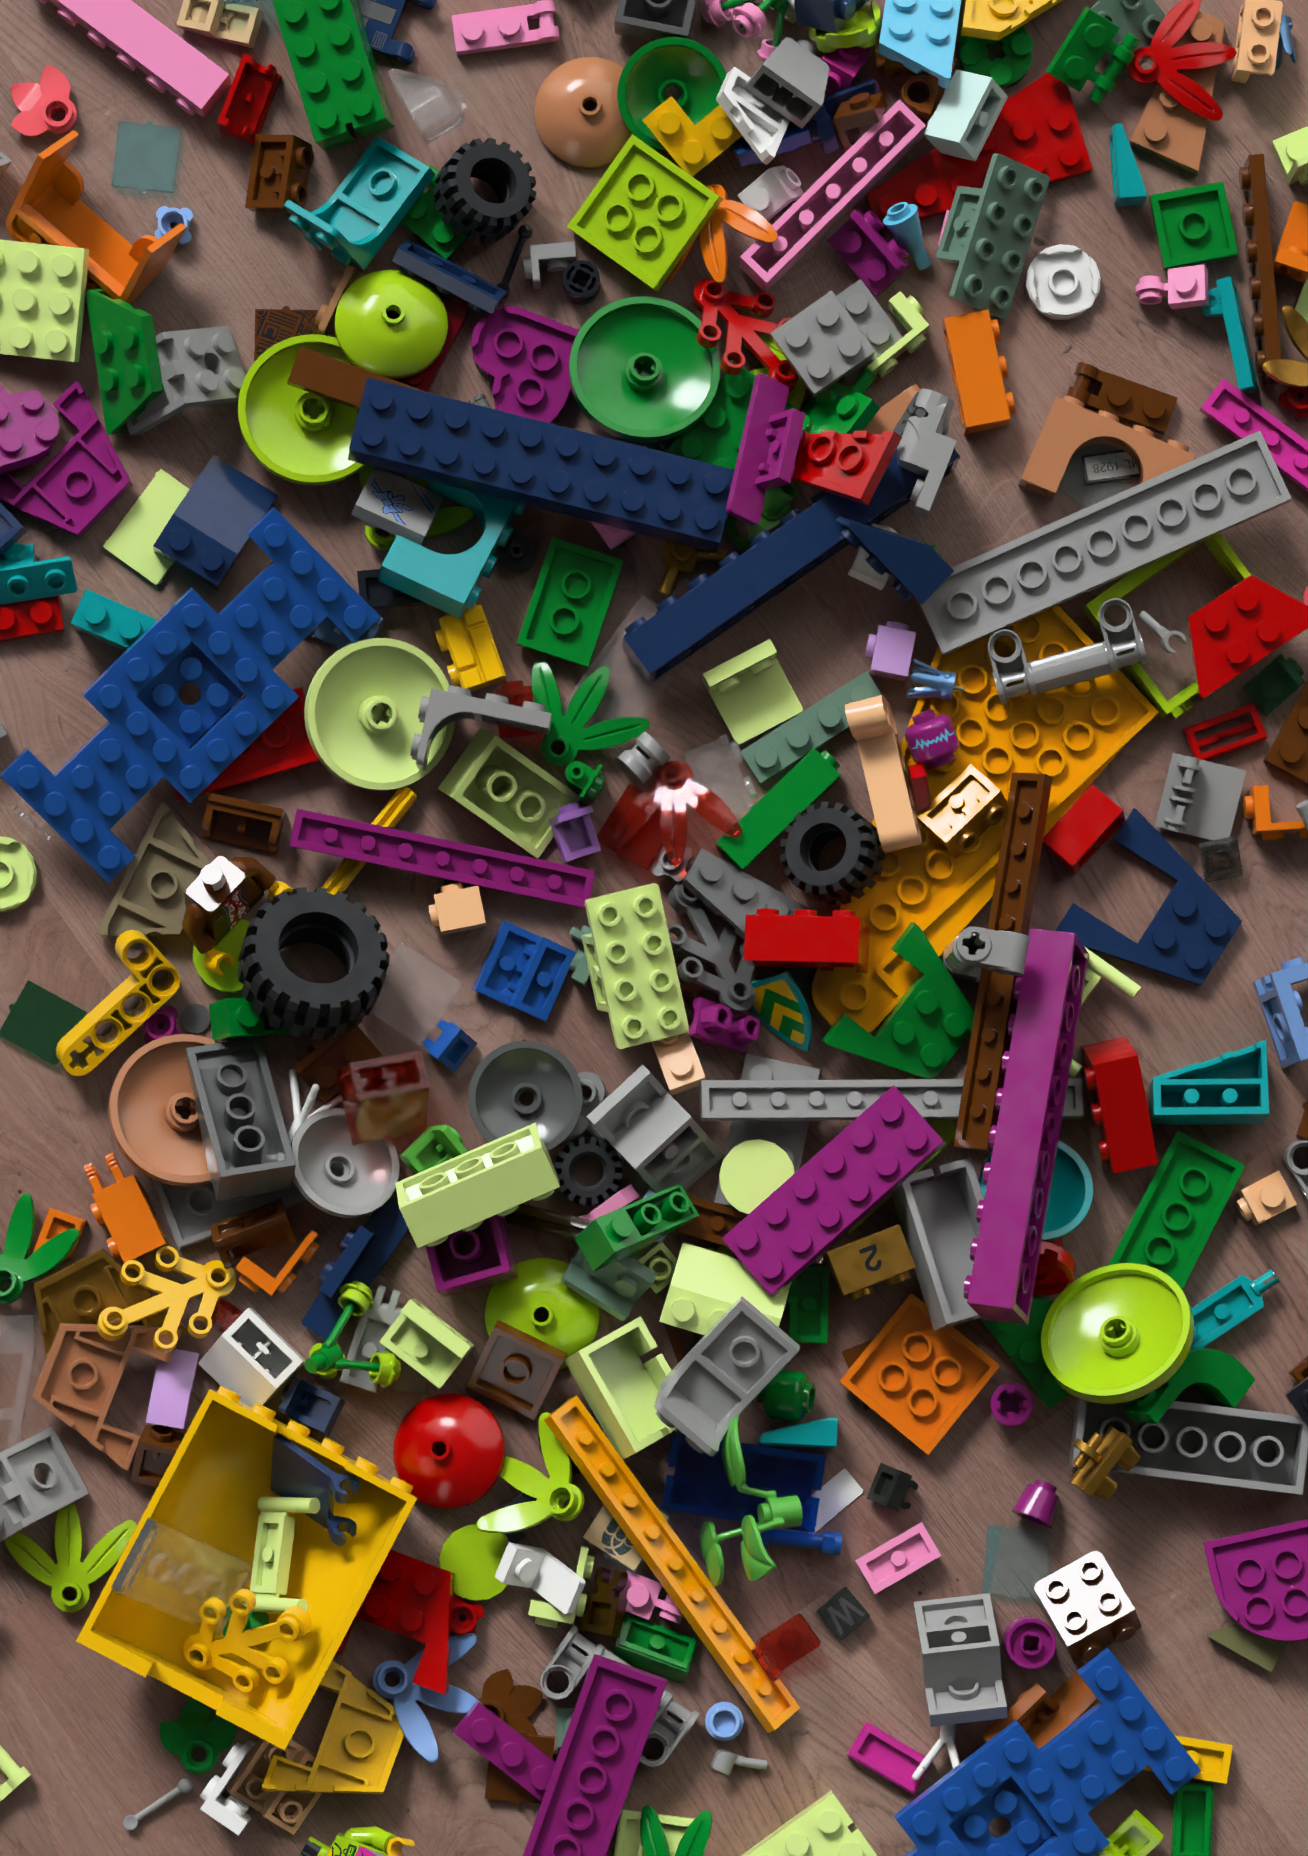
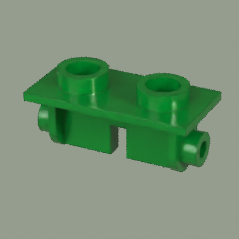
M574 761L566 767L567 785L571 790L580 794V805L584 807L588 799L595 802L606 784L604 782L606 778L603 777V765L599 764L597 769L593 770L582 762Z

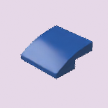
M502 920L472 990L546 1022L569 971V966L577 952Z

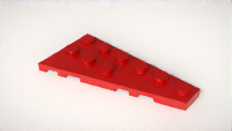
M1049 73L1044 74L1006 100L976 161L942 154L934 148L868 192L866 200L869 210L882 223L888 209L900 202L917 205L920 220L945 214L946 210L951 209L957 186L982 189L993 154L1004 155L1049 176V184L1091 173L1093 168L1068 85ZM884 225L881 231L888 230V228Z

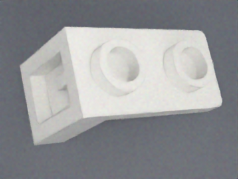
M508 1542L494 1576L503 1584L532 1588L567 1615L573 1614L585 1586L583 1578L544 1548Z

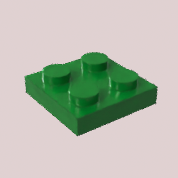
M1223 181L1149 196L1148 200L1163 271L1237 257L1238 250Z

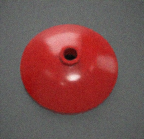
M454 1393L435 1395L418 1403L402 1420L393 1446L395 1469L399 1479L413 1486L411 1494L420 1502L440 1509L466 1507L484 1497L497 1482L505 1461V1439L501 1426L494 1414L479 1401ZM444 1442L446 1452L439 1456L436 1448L439 1443Z

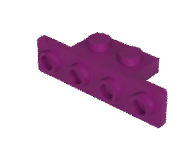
M763 373L755 377L726 505V512L751 525H756L760 522L767 490L790 484L791 478L795 473V460L799 443L803 437L802 428L805 419V413L795 408L785 411L789 393L788 386Z

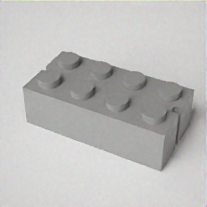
M970 1157L938 1166L934 1170L930 1168L913 1173L891 1192L906 1243L916 1266L914 1269L934 1331L959 1325L971 1319L981 1318L969 1306L967 1299L964 1298L965 1279L968 1275L972 1276L974 1261L970 1259V1247L973 1238H978L980 1223H977L976 1220L977 1206L980 1200H984Z

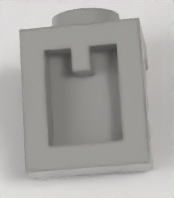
M575 241L530 245L531 256L523 257L525 280L533 279L534 289H541L539 267H547V271L552 272L564 271L570 263L576 261Z

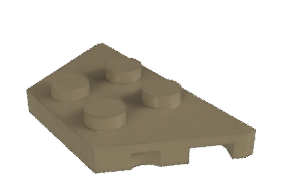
M161 802L135 853L136 857L131 861L96 932L100 936H120V934L128 930L140 931L145 936H181L184 931L182 927L186 910L184 893L200 875L202 868L211 864V862L170 808Z

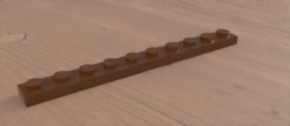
M1012 772L988 929L1011 931L1025 935L1029 933L1052 785V777L1047 774ZM985 968L981 969L954 1147L959 1149L993 1151V1148L989 1146V1135L992 1125H997L999 1111L995 1107L998 1088H1003L1006 1074L1002 1073V1058L1006 1050L1010 1051L1012 1037L1008 1035V1023L1010 1015L1012 1013L1016 1014L1018 1000L1014 997V988L1017 977L1022 976L997 973Z

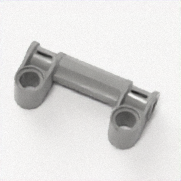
M1119 598L1109 599L1102 604L1098 613V619L1104 638L1103 642L1032 662H1027L1022 642L1015 632L1003 629L993 633L988 642V652L994 670L992 673L1001 705L1007 704L1008 699L1028 693L1035 696L1097 677L1117 673L1118 668L1135 663L1149 664L1140 631L1137 630L1130 605L1125 600ZM1111 605H1119L1126 612V621L1120 626H1111L1104 618L1105 610ZM1001 636H1009L1016 643V650L1010 657H1000L994 651V643ZM1130 649L1135 650L1132 653L1117 656V653L1123 652ZM1024 680L1021 684L1006 687L1008 683Z
M968 927L945 948L939 958L953 978L979 983L982 968L1007 975L1023 976L1030 936L1011 931Z
M573 1625L554 1652V1657L543 1671L540 1685L547 1697L552 1699L566 1698L572 1693L583 1675H587L594 1654L628 1666L631 1665L605 1648L601 1643L596 1645L578 1632V1627ZM572 1644H575L578 1647H580L582 1650L587 1652L588 1655L584 1656L583 1654H581L579 1651L572 1647ZM553 1671H562L568 1676V1687L561 1693H554L547 1688L546 1679ZM664 1689L647 1739H659L663 1744V1752L655 1760L646 1759L641 1754L640 1762L649 1767L662 1765L677 1744L689 1732L700 1713L696 1710L690 1712L673 1700L672 1693ZM667 1711L679 1717L682 1722L679 1723L667 1714Z

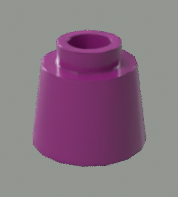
M1007 1383L995 1390L991 1396L990 1407L996 1420L1004 1425L1015 1426L1022 1424L1029 1418L1033 1409V1400L1029 1391L1022 1385Z
M1036 1479L1034 1485L1028 1484L1012 1512L1029 1522L1046 1528H1052L1059 1501V1496L1055 1494L1057 1488L1052 1484Z

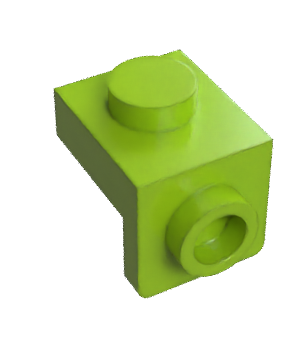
M1135 1809L1106 1836L1110 1844L1098 1852L1100 1856H1146L1162 1841L1164 1835Z

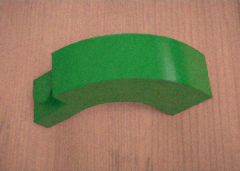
M1191 1347L1181 1367L1167 1382L1151 1393L1132 1400L1124 1411L1132 1421L1157 1424L1177 1396L1190 1385H1193L1210 1405L1235 1408L1256 1379L1241 1362L1227 1353L1213 1349Z

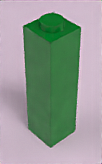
M813 748L716 842V847L735 867L745 871L784 833L788 824L792 826L796 822L793 817L799 812L804 814L807 811L806 807L813 805L840 779L841 774L837 771L840 767L839 763L826 750L820 754Z

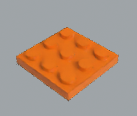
M910 1293L839 1380V1383L922 1452L929 1455L999 1369L1000 1365L953 1326L934 1331L926 1304Z

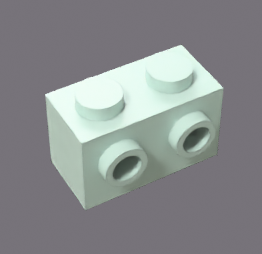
M956 70L950 81L949 89L945 88L944 95L928 122L924 135L940 153L976 161L1008 96L992 77Z

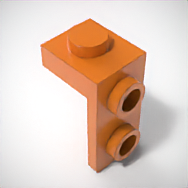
M1268 785L1253 786L1249 790V796L1243 797L1245 819H1251L1252 835H1262V841H1278L1285 839V833L1300 832L1301 839H1308V831L1303 821L1271 823Z
M311 1230L276 1278L248 1257L243 1256L235 1267L236 1270L242 1273L238 1280L255 1293L262 1288L271 1296H275L278 1291L284 1295L297 1278L292 1272L301 1260L307 1264L320 1248V1245L316 1243L320 1235Z

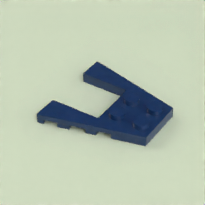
M1133 808L1113 839V842L1176 881L1175 885L1138 943L1074 903L1055 931L1076 933L1083 946L1087 949L1114 956L1120 960L1132 964L1135 963L1153 969L1156 972L1201 986L1242 920L1137 809Z

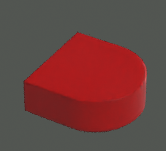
M921 764L908 766L909 783L916 810L930 808L931 801L924 766Z

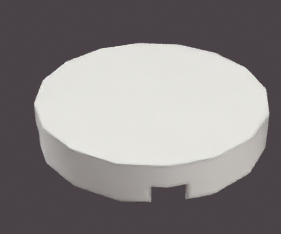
M1058 244L1045 248L1033 259L1026 273L1025 289L1029 301L1039 313L1051 319L1069 320L1081 316L1092 307L1099 294L1101 277L1095 261L1082 252L1080 248L1073 245Z

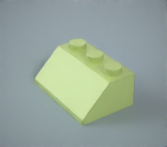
M683 1242L659 1322L705 1335L734 1303L743 1296L779 1327L791 1282L776 1296L772 1297L740 1259Z

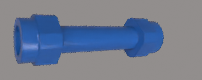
M774 1529L760 1533L765 1548H768V1544L818 1549L821 1550V1554L840 1556L842 1533L823 1530V1534Z

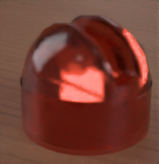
M219 1298L211 1316L212 1326L219 1322L222 1324L219 1331L225 1332L243 1313L229 1301Z

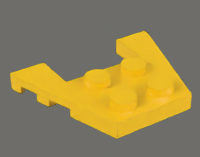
M332 1660L318 1687L338 1694V1698L313 1766L308 1767L274 1754L261 1790L270 1792L383 1794L404 1737L394 1706L375 1691L367 1688L342 1665L340 1666Z

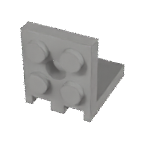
M221 326L161 332L155 336L163 392L154 401H149L146 409L138 417H131L126 423L131 436L141 435L188 407L238 402L245 373L230 327ZM204 359L209 362L213 372L205 367Z
M53 1426L0 1452V1543L27 1526L89 1494ZM34 1468L39 1469L43 1473L45 1485L39 1483L35 1478Z

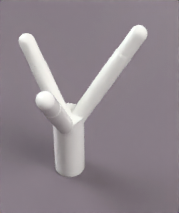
M295 1069L289 1071L294 1121L288 1132L290 1143L299 1126L307 1118L322 1110L334 1108L344 1099L342 1095H338L309 1115L319 1091V1085L313 1084L301 1111L299 1086Z
M956 1724L940 1726V1738L913 1773V1780H919L943 1746H947L953 1769L960 1764L955 1746Z

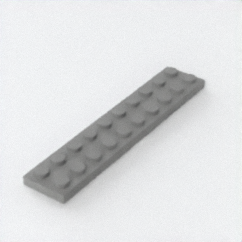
M1258 431L952 567L954 572L923 604H919L940 651L945 656L990 636L999 630L1008 628L1291 502L1292 498L1261 431Z

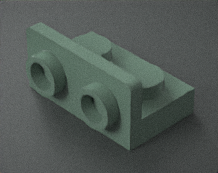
M579 1248L572 1255L561 1282L614 1317L625 1321L634 1303L652 1285L657 1273L631 1256H627L593 1272Z

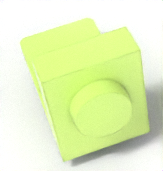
M901 291L888 301L887 309L908 333L866 368L875 375L879 374L881 378L898 365L896 358L907 350L912 354L927 341L924 335L928 332L929 324L921 316L924 314L923 308L913 296L910 295L906 298Z
M581 1546L576 1574L581 1578L591 1579L595 1556L588 1555L589 1547ZM581 1593L572 1615L562 1613L548 1601L533 1598L531 1599L528 1615L536 1617L535 1624L557 1628L558 1621L574 1624L575 1616L583 1617L587 1594Z

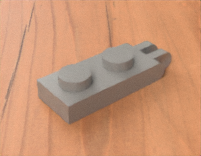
M378 1286L375 1298L372 1300L374 1302L373 1308L367 1309L365 1314L360 1316L346 1360L369 1363L371 1356L375 1352L383 1353L384 1350H389L379 1341L401 1314L400 1311L403 1308L397 1307L401 1294L400 1291L393 1290L388 1304L382 1302L387 1287ZM343 1369L339 1380L377 1393L379 1387L378 1383L370 1381L368 1371Z

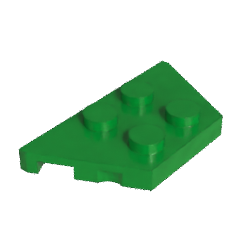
M100 288L85 290L106 433L107 435L122 433L125 430L124 424L131 417H138L146 409L147 403L154 401L163 392L153 318L151 314L141 309L132 308L129 303L122 299H111L105 296L104 290Z

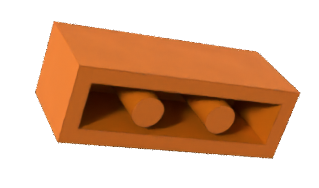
M989 309L944 318L942 328L964 435L1007 427L1011 420L1010 415L1016 412L1012 392L1005 393L1003 378H1008V370L1005 356H998L995 342L1001 341L997 319H990Z

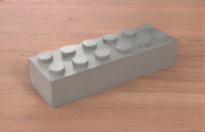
M1076 1397L1068 1466L1076 1467L1072 1462L1081 1452L1073 1445L1076 1438L1087 1444L1095 1432L1103 1437L1109 1427L1112 1426L1133 1440L1131 1445L1140 1455V1459L1133 1469L1127 1472L1115 1464L1111 1469L1113 1472L1303 1495L1308 1452V1428L1300 1416L1174 1401L1159 1422L1152 1424L1131 1420L1124 1411L1131 1401L1101 1404Z

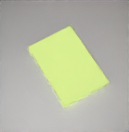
M160 469L109 539L105 541L103 548L155 586H158L162 583L163 578L174 563L154 552L153 545L190 489Z

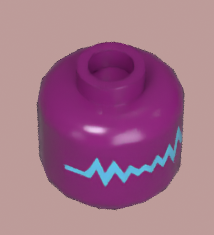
M928 710L913 716L914 724L906 729L904 735L914 762L922 765L925 764L927 769H932L955 759L954 753L959 749L960 742L951 718L947 715L935 716L934 710Z

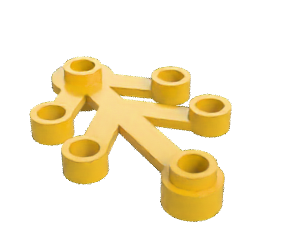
M171 1246L161 1247L154 1259L155 1266L162 1272L173 1270L195 1279L182 1285L144 1271V1267L140 1262L129 1260L122 1266L120 1272L121 1281L127 1286L138 1285L157 1292L159 1295L123 1310L118 1307L104 1309L97 1321V1331L105 1340L117 1341L124 1337L129 1324L169 1308L163 1326L155 1333L153 1345L161 1353L171 1352L178 1340L176 1332L188 1300L203 1294L198 1313L193 1314L189 1320L188 1332L195 1338H204L211 1330V1316L218 1298L229 1295L236 1285L234 1269L232 1267L225 1269L220 1260H213L205 1265H201L179 1257L177 1250ZM164 1254L170 1255L173 1258V1262L165 1264L161 1261L160 1256ZM127 1269H135L139 1276L130 1278L126 1275L125 1271ZM219 1273L224 1277V1281L217 1283L212 1280L211 1275ZM116 1316L120 1319L121 1324L112 1326L108 1323L107 1318ZM197 1320L203 1321L207 1328L205 1330H198L194 1327L193 1322ZM167 1335L171 1338L172 1343L164 1345L159 1341L158 1337Z
M240 1589L229 1600V1605L233 1612L226 1635L217 1639L215 1634L218 1622L226 1615V1606L218 1598H209L199 1610L200 1616L203 1619L199 1633L192 1634L184 1643L183 1651L187 1661L199 1670L205 1671L214 1667L232 1677L233 1684L239 1691L250 1692L259 1683V1674L255 1668L248 1665L241 1666L223 1655L232 1652L263 1669V1675L268 1682L272 1684L281 1683L290 1672L288 1663L280 1657L270 1656L254 1647V1645L278 1638L285 1641L300 1640L311 1628V1619L308 1613L300 1607L291 1606L278 1617L277 1622L244 1631L249 1613L256 1606V1597L250 1590ZM240 1599L246 1603V1606L240 1602ZM210 1608L214 1609L216 1614L212 1613ZM273 1667H275L280 1674L276 1673ZM243 1676L247 1677L248 1680H249V1682H247V1681L243 1678Z

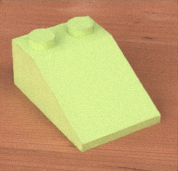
M483 727L479 729L438 787L444 794L537 859L554 837L549 820L559 815L557 808L580 800L578 794Z

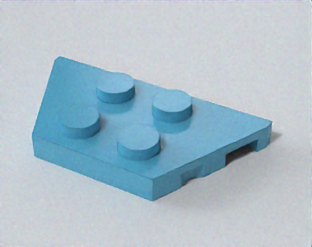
M885 0L878 53L892 61L901 62L905 68L916 74H919L921 70L930 73L938 78L937 85L949 89L961 0Z

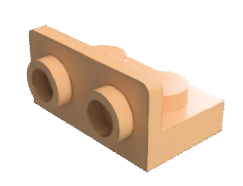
M1244 0L1239 11L1235 44L1237 54L1233 61L1231 81L1246 83L1250 74L1266 76L1274 74L1283 8L1281 1Z

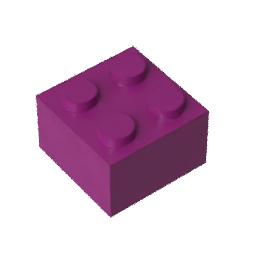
M498 1214L483 1220L479 1227L471 1231H462L461 1229L448 1235V1238L441 1244L432 1247L425 1245L436 1290L445 1297L518 1276L503 1216H498Z

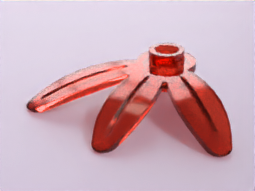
M670 761L661 766L657 771L655 777L657 785L642 793L624 812L614 831L611 845L614 849L625 847L649 823L661 805L660 827L662 841L668 859L674 866L682 862L687 843L686 803L703 820L729 837H739L742 834V828L734 813L721 798L704 786L693 782V772L688 764L682 761ZM678 775L675 779H670L672 776Z

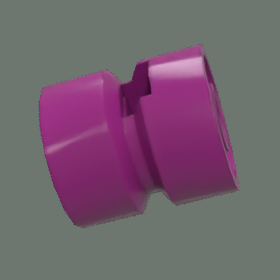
M1021 1616L1012 1620L1005 1628L1002 1637L1006 1655L1018 1666L1027 1669L1039 1668L1047 1664L1053 1657L1056 1649V1637L1052 1629L1042 1620L1032 1616Z

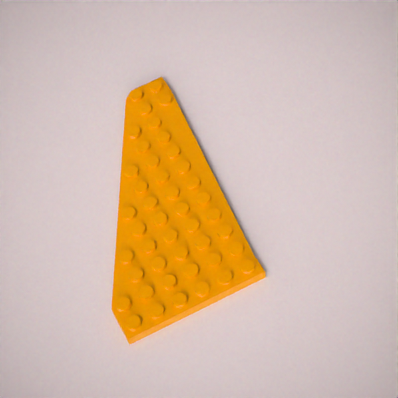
M1059 605L1005 628L1019 636L1027 662L1095 644ZM992 635L945 656L942 655L938 646L931 667L939 671L956 672L954 685L964 687L965 690L953 689L950 702L937 697L918 698L912 714L913 717L919 713L934 710L935 716H949L960 742L959 749L954 753L955 759L932 769H927L926 765H923L927 775L931 802L970 764L1001 790L1007 802L1012 772L1047 774L1052 777V785L1044 830L1045 836L1124 746L1159 713L1119 669L1114 674L1097 677L1035 696L1028 693L1007 700V704L1001 705L992 673L994 670L988 652V642ZM1001 636L994 643L995 653L1003 658L1012 656L1016 650V643L1009 636ZM1024 680L1008 683L1006 687L1021 684ZM911 717V720H910V722H909L908 727L911 726L912 724H914V722H913V720H912V717ZM904 736L901 749L908 774L907 767L917 763L912 758ZM916 810L917 815H918L922 810ZM1005 815L999 823L990 826L978 837L976 844L970 850L963 852L957 858H954L946 846L918 820L922 844L885 853V860H879L878 863L883 867L881 875L875 874L872 879L876 882L873 888L870 889L866 886L863 889L865 893L863 897L857 899L851 896V903L841 904L840 910L854 911L855 917H861L870 928L868 974L856 973V968L834 967V971H821V967H818L812 982V1001L817 1012L831 1027L843 1013L867 1032L871 1033L899 1003L920 975L918 970L891 950L911 922L921 928L940 957L945 948L954 941L992 898ZM874 818L873 821H872V824H873V825L876 827V829H877L876 822H875V818Z

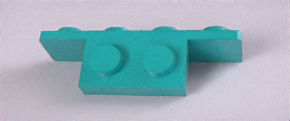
M17 543L13 544L0 556V605L77 592L76 577L72 559L69 556L36 561L34 544L22 545Z

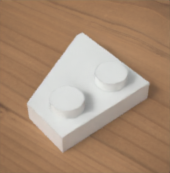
M733 67L726 74L716 101L759 159L767 165L775 157L790 120L746 90L744 86L750 77L736 67Z

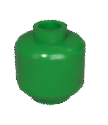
M781 1369L757 1395V1402L763 1403L764 1413L768 1417L797 1422L805 1414H810L813 1410L816 1395L815 1384L810 1383L809 1377L803 1372Z

